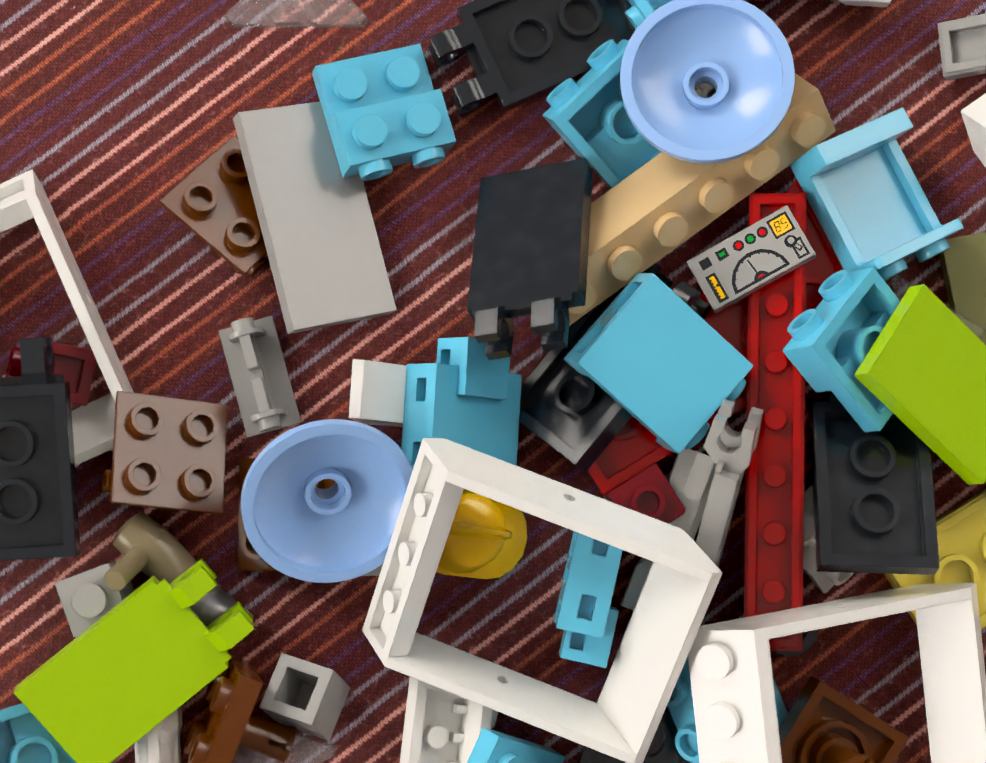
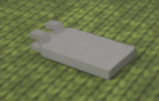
M726 399L723 400L718 414L713 419L703 446L717 466L696 544L717 567H719L744 471L749 466L752 453L758 443L763 416L762 409L752 407L742 432L734 431L728 424V418L733 413L735 402Z

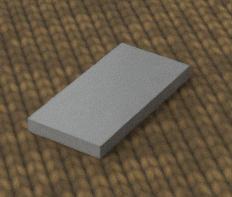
M320 101L238 112L234 116L233 121L287 333L292 334L389 315L396 311L364 182L359 174L342 177Z

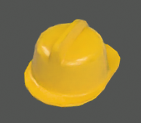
M464 489L436 572L443 575L491 579L499 578L514 569L523 556L527 542V525L522 511Z

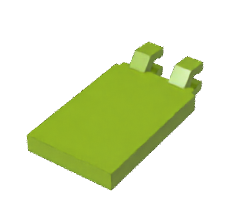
M925 284L909 287L854 376L968 485L986 484V345Z
M201 558L170 584L165 578L159 581L155 576H152L16 685L14 694L76 763H111L228 668V660L232 656L227 650L234 647L254 630V625L252 624L253 617L238 601L207 627L189 606L194 605L217 586L215 581L217 575Z

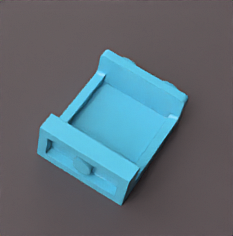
M903 107L816 145L790 164L803 192L807 193V200L843 269L847 272L874 267L884 281L908 269L904 259L915 254L919 263H922L951 248L946 238L964 228L959 218L945 225L940 224L896 139L913 128Z
M637 273L564 358L577 372L589 376L656 436L655 441L663 448L680 454L684 448L687 450L691 449L701 441L709 429L708 419L719 408L724 399L734 401L746 385L744 377L754 366L653 273Z

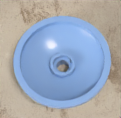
M673 0L652 12L634 31L624 51L620 70V88L623 104L629 119L640 135L656 149L671 157L700 164L730 161L744 156L762 145L773 135L783 121L790 106L795 83L794 62L786 38L771 18L744 0ZM707 83L715 88L716 93L712 97L702 98L696 94L695 88L700 84Z
M327 419L297 426L269 443L260 452L248 470L241 492V515L246 535L252 547L266 563L290 577L308 582L332 583L362 576L381 566L384 562L413 468L403 450L390 437L369 425L350 420ZM323 479H332L335 481V483L327 489H320L316 487L318 482Z

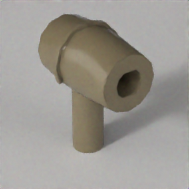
M140 512L130 517L117 531L113 545L123 557L105 573L104 580L109 588L119 591L141 571L149 578L155 576L159 581L165 578L170 584L197 561L168 531L169 528L167 526H161L144 512Z

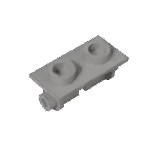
M273 316L254 321L252 317L239 319L231 322V327L219 330L247 438L302 423Z

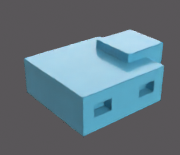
M473 337L438 338L436 363L407 364L401 449L407 456L412 468H414L423 438H445L517 465L522 375L509 373L510 357L489 360L485 355L487 342L478 343L476 338Z
M573 531L553 622L556 623V628L564 630L559 655L560 658L606 668L619 610L615 607H610L623 550Z

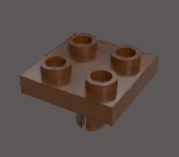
M232 656L228 660V668L208 684L205 699L211 701L204 722L194 721L185 742L183 753L189 755L188 763H232L238 747L268 756L281 763L287 760L290 751L286 750V744L293 746L296 728L251 714L263 685L251 662Z
M813 676L809 678L779 728L782 763H894L909 739L902 732Z

